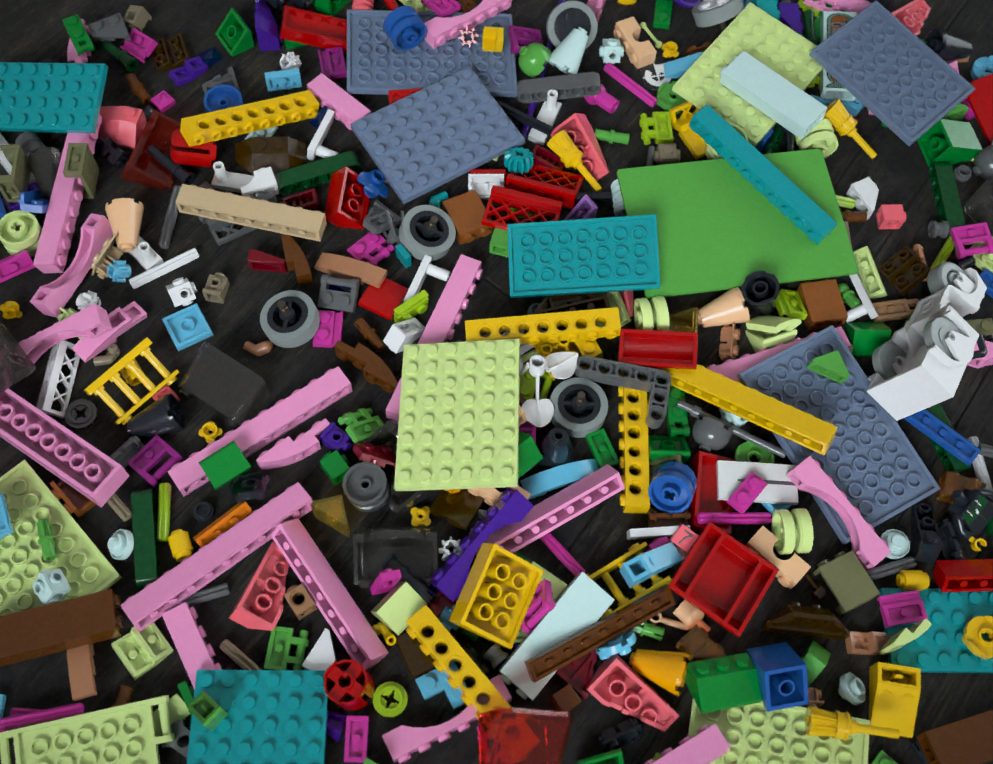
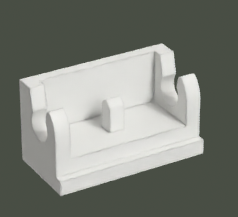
M468 174V192L476 190L481 200H489L493 185L504 188V174Z

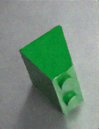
M940 119L917 140L928 167L933 162H950L955 164L971 161L982 149L970 122Z

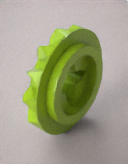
M396 682L383 683L374 692L373 705L376 711L383 717L393 718L401 714L407 706V693ZM393 691H395L394 699L398 703H391L387 709V701L383 697H390Z

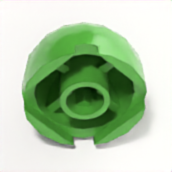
M537 42L523 46L519 51L520 69L527 76L536 77L544 70L543 64L545 61L549 62L551 50Z

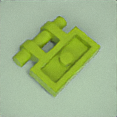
M670 111L653 112L652 117H647L646 113L640 115L639 124L642 128L641 139L644 141V145H649L651 138H655V144L673 143Z

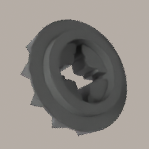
M76 400L66 408L65 420L70 427L76 429L87 428L88 425L94 424V419L97 417V408L89 400ZM76 411L84 412L86 418L79 417Z

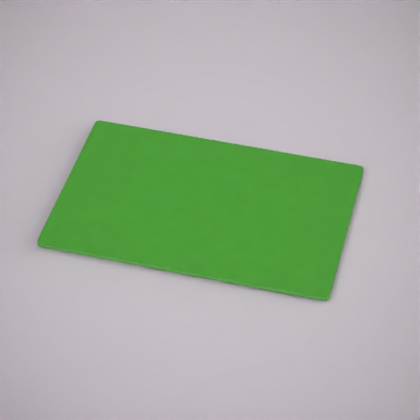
M820 149L762 154L837 223L832 233L818 245L797 228L789 218L784 216L775 205L771 204L761 192H758L748 180H745L735 168H732L724 158L619 169L617 171V178L626 216L652 214L657 216L660 289L644 290L645 297L651 299L655 296L669 297L728 290L735 287L741 288L745 278L757 271L772 273L776 276L779 283L857 274L859 269L822 151Z

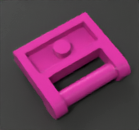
M987 222L950 229L957 259L982 253L993 254V239ZM981 242L985 243V246L964 249L963 246Z
M545 578L537 586L522 622L521 629L526 634H530L543 616L556 607V603L552 599L551 582Z

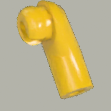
M378 622L377 625L372 626L377 636L382 635L388 645L392 646L396 643L395 635L384 623Z

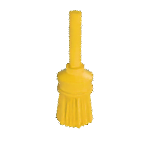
M837 99L827 106L824 119H828L832 123L834 130L840 136L847 135L852 137L871 159L876 157L877 153L856 132L858 121L853 118L852 114L848 113L841 101Z
M565 130L555 134L549 140L547 146L560 157V161L565 164L566 168L573 167L578 169L594 190L599 192L602 187L582 164L583 152L579 150L578 146L574 145Z
M811 706L807 709L805 719V732L807 736H832L833 739L839 738L847 741L851 734L856 735V733L899 739L900 736L898 729L858 724L857 721L851 719L849 712L842 713L837 710L830 712Z

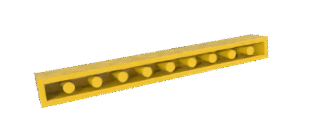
M697 364L696 370L649 367L668 372L671 376V386L824 456L835 438L838 427L832 423L798 410L792 405L780 402L774 397L760 393L756 389L742 385L740 382L713 372L702 365Z

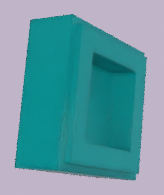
M400 243L395 246L396 256L407 269L412 264L411 255L403 244Z

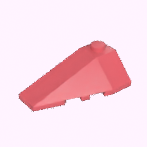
M914 0L891 14L913 34L918 36L931 8L924 0Z
M101 106L99 114L102 116V123L100 124L98 134L103 138L109 137L119 147L136 150L147 125L143 110L128 106Z
M574 113L553 129L551 137L562 130L567 132L574 145L578 146L579 150L583 152L582 164L596 181L609 173L593 128L585 114Z
M272 542L229 617V619L246 628L273 631L283 612V597L286 590L285 582L289 563L276 543Z
M617 654L605 659L598 667L587 687V690L603 705L611 706L620 710L621 713L636 717L642 722L664 732L679 717V714Z

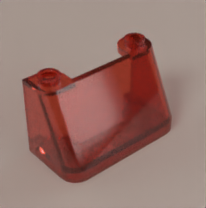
M153 110L120 178L128 182L164 191L166 188L170 189L174 181L171 178L172 174H170L166 167L150 156L147 151L149 146L154 144L171 158L170 150L171 146H174L171 145V136L176 129L180 128L181 123Z
M500 708L478 714L480 764H561L571 725V713L524 708Z

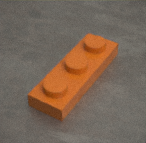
M246 501L238 503L194 536L193 539L200 548L208 545L218 535L227 532L237 522L250 516L253 511Z

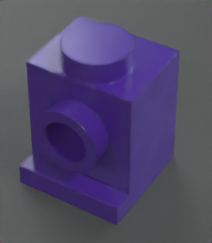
M333 421L320 435L321 443L333 452L337 450L340 455L343 452L346 453L352 446L350 436L336 426Z

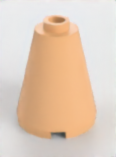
M131 198L113 199L111 204L108 205V202L106 203L105 211L113 235L116 234L115 241L117 247L123 252H132L137 247L144 206L142 202L139 201V204L135 203L134 199Z
M738 287L732 288L697 310L698 314L695 315L698 325H702L705 328L729 325L732 322L737 324L749 321V310L744 305L743 301L745 300L741 290Z

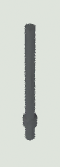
M682 400L678 402L677 407L689 412L695 418L700 416L702 419L703 417H709L725 424L723 428L728 430L730 427L733 430V434L782 458L787 454L785 450L701 410L702 408L697 405L693 406Z

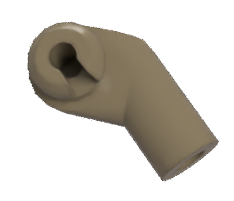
M111 344L108 346L106 355L93 357L94 365L112 364L120 355L118 345Z

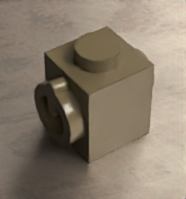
M675 143L658 144L657 150L654 151L653 155L654 162H656V165L680 163V150L676 149Z

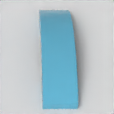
M595 459L571 462L521 480V485L524 490L531 494L528 498L529 500L546 495L548 491L574 484L599 468Z

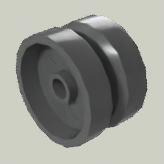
M361 462L348 469L344 475L342 484L344 494L353 507L359 511H377L390 498V484L380 466L369 462Z

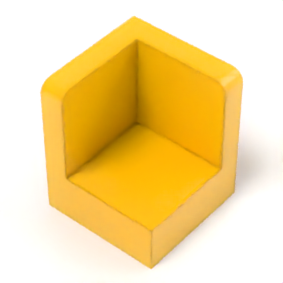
M483 27L482 51L502 52L504 28Z

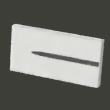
M717 460V500L728 501L747 476L753 472L767 483V486L754 502L797 505L798 488L786 475L796 465Z

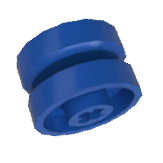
M400 6L389 13L384 20L383 29L398 50H410L420 44L426 36L427 27L412 6Z
M217 85L209 89L203 99L207 113L244 105L241 93L231 85Z
M674 461L663 463L656 469L649 485V499L657 509L665 513L683 512L689 507L697 487V478L694 472L683 463Z

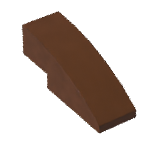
M281 233L288 271L295 270L298 285L313 283L309 264L303 251L290 235Z

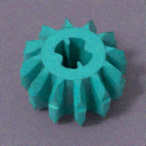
M515 146V148H509L506 151L504 164L509 172L513 171L515 174H522L523 172L528 173L532 169L534 162L533 153L529 152V149Z

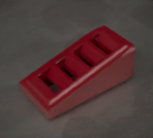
M538 144L531 151L533 153V164L562 171L565 164L560 161L558 155Z
M315 188L282 198V203L287 206L292 202L293 207H302L311 211L322 209L320 195Z
M249 250L247 260L251 270L287 273L284 259L258 250Z

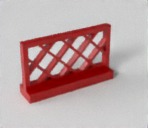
M533 164L532 169L528 173L515 174L511 171L506 177L505 188L563 202L562 207L573 209L584 176ZM548 178L549 180L544 182L542 179ZM565 182L566 185L561 186L559 183Z
M493 185L481 225L508 231L505 221L512 219L515 224L533 223L537 219H541L542 222H548L544 216L555 218L551 221H558L563 202ZM492 203L502 206L495 209ZM509 208L519 209V211L512 213V211ZM506 210L509 215L501 217L499 212ZM527 212L536 213L537 215L530 217ZM523 214L526 219L519 222L516 217ZM495 215L497 220H487V217Z

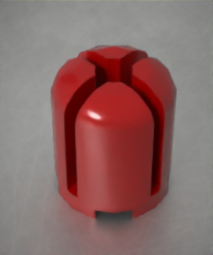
M180 128L173 132L171 145L174 146H171L170 155L176 164L213 168L211 162L216 160L217 145L215 141L189 147L180 132Z
M352 659L335 661L327 668L324 674L325 694L330 700L346 710H358L365 707L368 703L361 697L366 694L372 699L374 695L375 684L373 677L358 662ZM344 677L351 684L345 686L340 680Z

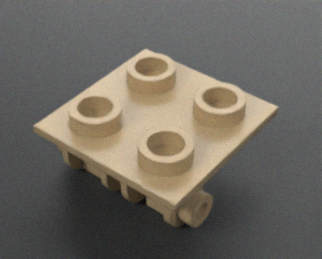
M116 234L112 238L108 237L101 253L98 252L94 257L91 266L93 269L92 276L96 272L99 278H107L108 265L113 264V260H119L123 255L121 249L113 246Z

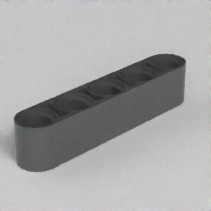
M596 72L522 80L517 84L518 101L521 103L547 101L548 91L552 89L558 92L557 100L594 96L601 92L600 75Z

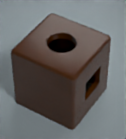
M570 684L554 693L550 698L562 717L582 702Z

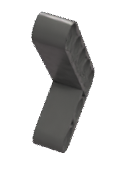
M581 356L578 358L575 370L578 378L649 392L645 423L652 429L662 426L666 416L671 376L668 372L591 356ZM580 366H586L588 369H582ZM604 369L607 373H602L599 370ZM619 373L625 374L626 377L620 376ZM657 380L663 381L664 384L658 383ZM654 398H660L662 401L658 402ZM651 415H656L659 419H654Z

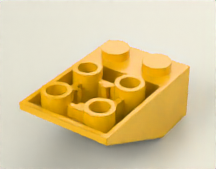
M577 325L579 329L585 328L584 325ZM579 339L576 342L559 341L555 344L545 342L534 346L538 355L544 358L557 352L578 353V358L581 356H591L603 359V353L596 340ZM580 366L582 369H588L586 366ZM548 372L551 379L555 378L552 376L551 372Z
M877 662L869 667V720L871 726L898 729L901 737H913L921 692V669Z

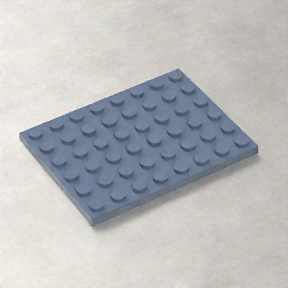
M877 1L851 19L809 54L908 146H911L975 90L968 81Z
M470 66L350 124L351 129L403 204L506 153L509 148H515V146L518 147L525 143V138Z

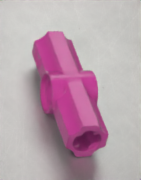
M602 84L599 94L584 97L590 105L597 104L612 114L620 103L619 100L606 92Z

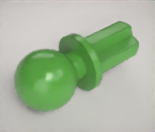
M838 284L844 303H847L851 309L861 305L854 291L850 290L847 284Z

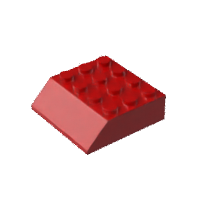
M709 522L702 528L698 534L699 537L672 575L668 588L734 635L740 637L779 569Z

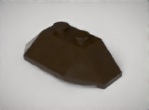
M250 137L235 144V162L253 176V171L271 167L275 175L307 162L306 143L290 137Z
M603 293L551 295L544 298L538 308L534 310V314L611 308L607 295ZM564 326L558 327L559 330H566Z
M796 602L788 603L761 627V632L842 641L850 637V631L829 609H824L820 605L801 606L800 603Z

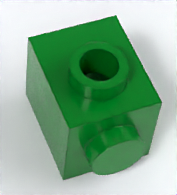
M337 450L325 454L322 460H320L322 469L334 486L343 481L344 475L350 469L348 466L350 463L344 454L340 455Z

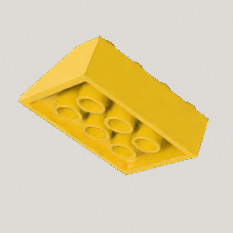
M482 543L449 621L472 633L512 649L544 571L494 543Z

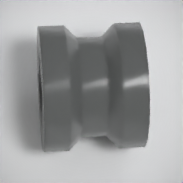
M932 220L929 222L928 236L930 238H936L937 236L946 238L948 236L949 224L946 220L940 222Z
M496 643L483 655V658L491 663V667L495 670L510 655L507 652H503L501 645Z

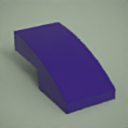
M200 56L185 60L183 67L169 71V77L180 87L198 78L208 70V66Z

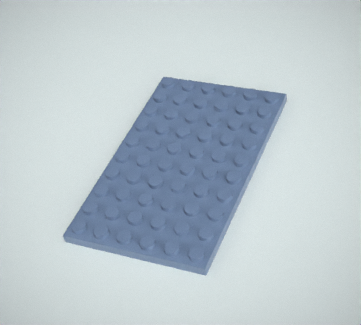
M347 9L348 94L388 95V90L426 88L470 66L493 97H517L515 54L510 52L511 44L508 34V28L512 25V14H497L495 17L485 20L482 24L474 26L476 27L474 31L480 35L475 38L478 43L472 42L470 48L468 44L462 46V39L456 37L435 49L423 39L416 47L401 51L395 48L383 29L384 20L392 11ZM417 12L419 18L424 23L439 17L434 12ZM453 13L447 17H455L465 13ZM483 27L504 28L502 52L482 51ZM471 33L466 34V35H467L466 39L469 40V39L471 38V35H472V34H471Z
M833 325L737 375L742 385L756 389L760 393L774 397L780 402L792 405L798 410L810 413L814 417L830 422L838 427L835 438L825 456L774 432L772 433L782 449L787 452L786 455L793 465L797 466L809 456L817 460L825 474L833 479L836 487L846 494L847 500L860 511L863 519L870 523L873 528L941 489L896 420L866 391L870 381ZM838 350L850 376L840 384L807 369L806 366L814 358ZM811 494L841 543L844 545L850 542L849 532L839 514L827 502Z

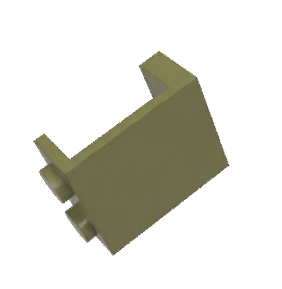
M68 143L63 175L65 178H80L85 187L83 199H94L99 167L87 143Z
M1 145V150L12 165L11 175H0V191L7 202H18L20 193L28 191L32 166L20 145Z
M853 550L848 553L842 551L834 556L835 559L830 562L828 559L817 564L818 568L813 572L814 576L822 575L840 604L835 608L839 616L874 599L880 594Z

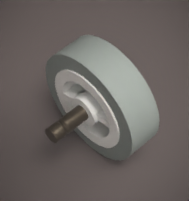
M703 0L693 7L692 13L698 27H709L719 24L721 32H723L727 28L725 21L738 15L744 9L742 0Z

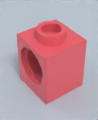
M881 205L876 213L878 229H900L906 221V212L903 210V205Z

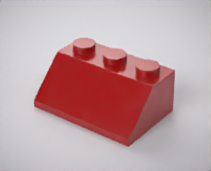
M347 167L332 174L325 217L328 222L337 227L365 229L362 225L368 213L370 198L364 193V185L357 181L358 174Z

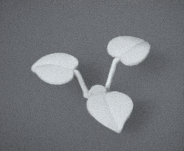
M557 352L548 355L546 358L541 355H534L530 358V363H526L524 369L523 362L520 359V375H523L529 369V373L536 377V400L529 399L522 405L527 422L536 427H543L551 421L554 414L552 402L549 399L539 400L540 376L546 371L551 372L552 376L557 379L571 377L576 370L578 353Z

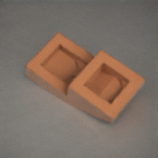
M850 631V637L845 639L847 654L882 655L879 651L888 641V635L884 632L875 631L868 633Z

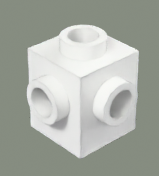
M177 278L172 281L173 284L166 286L175 307L189 305L193 303L194 299H197L194 293L198 291L194 282H189L187 278Z

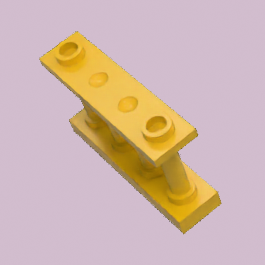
M148 337L84 389L89 396L92 393L98 394L119 417L114 422L116 425L120 423L125 425L132 418L130 414L166 383L170 386L178 379L176 377L179 373L178 370L170 373L152 354L149 347L152 342ZM139 354L142 357L144 356L165 378L157 386L135 364L134 358ZM123 367L129 369L150 391L142 399L121 379L119 371ZM108 380L111 383L114 382L135 404L127 412L104 390L103 384Z
M646 542L640 545L639 543L632 545L626 554L590 576L586 574L593 581L602 577L619 602L617 609L613 611L611 608L607 609L601 616V619L661 586L669 585L670 576L663 579L656 574L650 578L653 586L646 590L640 584L634 586L633 589L636 592V597L629 600L625 598L610 576L609 572L617 567L621 569L625 562L643 554L642 552L645 551L648 545Z

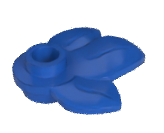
M375 169L369 173L361 172L358 175L357 181L364 185V193L367 197L375 198L378 194L384 198L388 196V187L384 184L385 176L380 170Z

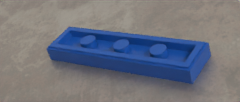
M925 409L903 418L967 466L974 461L981 451Z

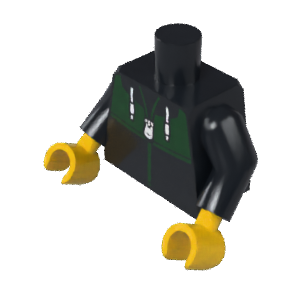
M979 488L973 490L963 489V491L957 489L951 494L954 502L949 507V512L952 515L953 529L965 541L971 542L972 550L981 551L977 546V542L982 546H987V542L984 539L976 538L993 517V492Z

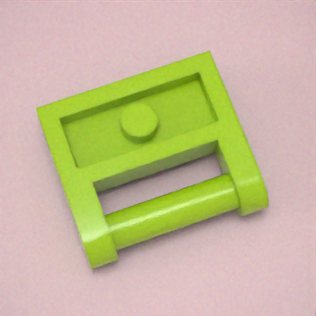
M528 369L523 375H520L519 395L527 400H536V398H533L536 391V377H533ZM545 371L540 376L545 381L539 400L547 399L552 381L555 380V378L551 379L548 372Z

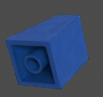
M787 642L746 649V653H748L757 669L762 703L767 712L809 704L806 663Z

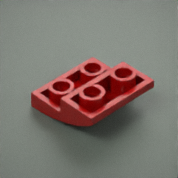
M385 278L380 288L369 285L359 300L358 305L391 321L394 317V309L404 302L409 289Z

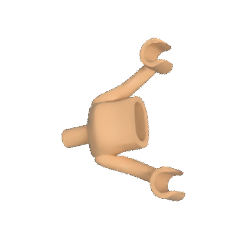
M686 600L673 612L682 622L664 618L661 613L656 615L657 621L652 618L648 619V622L653 625L662 623L682 630L693 629L697 626L705 634L711 629L702 620L705 613Z

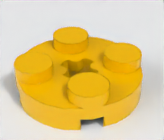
M977 616L966 623L962 641L973 654L986 660L993 658V617ZM981 633H988L987 638L990 641H984L982 639Z

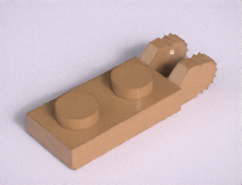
M900 299L872 303L878 314V317L873 320L874 322H884L909 318L914 312V309L910 310V308L916 307L919 300Z

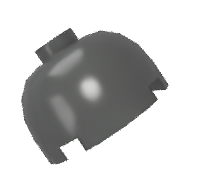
M993 145L981 149L974 157V167H972L976 176H980L987 181H993Z
M698 416L693 425L692 435L696 443L700 445L699 448L701 450L710 452L711 450L723 449L731 439L733 430L730 427L728 430L723 428L725 424L709 417H703L700 420V416Z

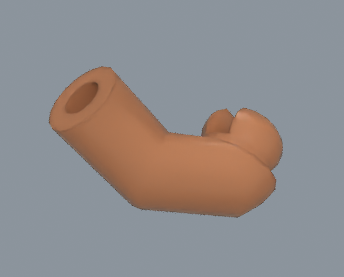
M266 340L255 345L250 341H246L243 349L256 356H262L271 351L273 343Z

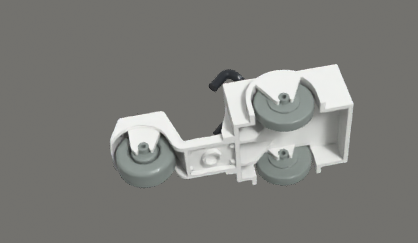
M943 262L932 268L927 276V284L931 295L919 300L910 320L906 322L905 326L895 331L891 340L874 350L872 364L875 374L868 377L870 384L866 391L896 421L954 397L967 363L972 359L982 358L987 355L988 350L983 334H978L963 319L965 315L973 314L979 310V305L987 289L976 270L972 268L962 270L952 262ZM977 342L979 350L974 351V347Z

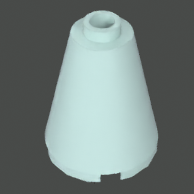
M578 27V29L574 28L551 53L548 63L552 66L555 65L567 75L577 74L588 41L587 31L581 27Z

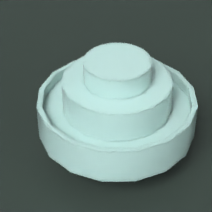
M119 529L108 540V548L113 559L125 560L130 556L134 548V537L131 531Z
M890 529L880 536L891 550V553L886 557L897 560L909 552L910 541L903 532L897 529Z
M850 672L842 675L839 679L838 688L840 696L854 705L864 702L866 690L863 682Z

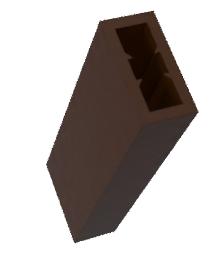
M112 589L0 616V667L122 636L121 628H124V621L122 615H119V608H121L120 605L122 604L120 596L116 595Z
M993 710L926 731L916 736L928 764H985L993 761Z

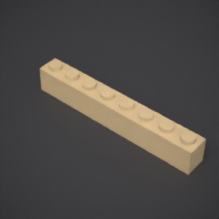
M182 184L176 199V205L181 213L320 242L327 224L325 213L317 210L311 211L302 207L287 206L283 203H272L264 199H253L248 196L234 195L230 192L215 191L211 188H200L196 185Z

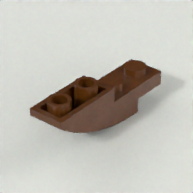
M339 340L336 342L334 348L339 359L343 361L348 360L356 368L363 369L364 378L369 383H376L384 391L394 393L398 383L389 367L381 358L360 343L353 348Z

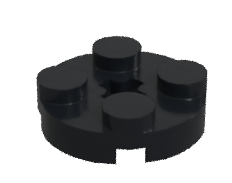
M260 472L242 474L238 476V481L234 483L233 479L229 484L230 494L236 503L252 499H264L271 488L269 476L266 475L264 477Z

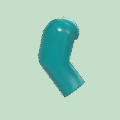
M443 191L432 196L429 205L440 208L441 202L449 199L447 192Z

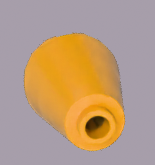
M637 649L636 653L632 652L629 665H632V669L636 673L672 694L680 696L681 692L677 690L678 687L683 688L688 665L685 660L686 658L690 659V654Z

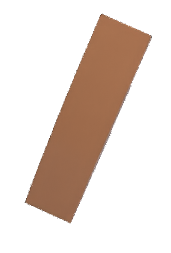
M323 252L314 266V269L336 278L359 279L361 285L367 283L377 288H380L387 276V270L370 263Z
M93 643L67 650L71 694L74 701L97 695L94 678L96 672L93 656H95Z

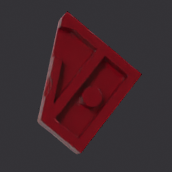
M367 442L354 444L353 451L360 460L381 467H385L386 463L396 467V455L391 447L387 445L375 446Z
M595 650L555 672L566 684H570L583 700L587 699L589 694L587 687L590 680H592L593 667L598 655Z

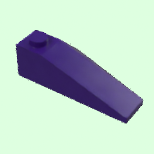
M256 0L255 29L260 51L280 50V43H283V39L280 38L281 32L278 30V25L266 1Z

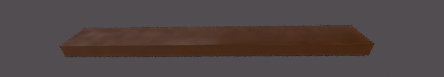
M665 584L524 661L531 681L534 683L674 606L676 603L671 589Z

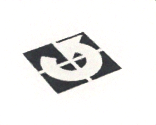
M664 63L650 64L640 68L646 90L659 89L663 83L667 82L669 84L675 81V78H665Z

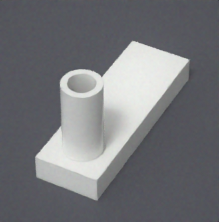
M556 90L548 91L547 101H544L536 118L552 127L562 106V103L557 102L558 92ZM532 128L528 135V140L544 146L548 135Z
M327 110L307 149V159L313 161L316 155L327 158L339 154L321 146L334 121V111Z
M217 161L213 164L215 174L211 185L214 189L241 193L240 187L247 185L254 176L227 172L224 164Z
M140 236L137 247L132 252H128L146 271L164 262Z
M424 255L404 298V302L419 293L427 275L447 282L451 271L432 265V257Z
M858 273L849 275L863 304L846 312L848 316L846 322L849 323L866 314L871 319L878 317Z
M679 526L629 529L627 531V540L672 537ZM674 543L679 554L684 558L687 552Z

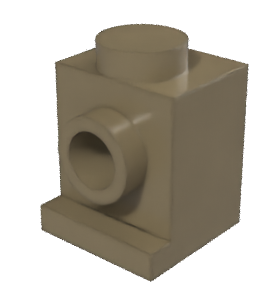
M130 5L123 17L126 28L130 32L133 28L142 32L147 21L152 19V16L144 7Z
M222 273L209 274L206 286L202 290L205 300L224 304L230 287L228 278Z

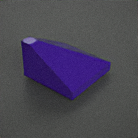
M329 710L327 712L326 734L335 741L339 742L347 716Z

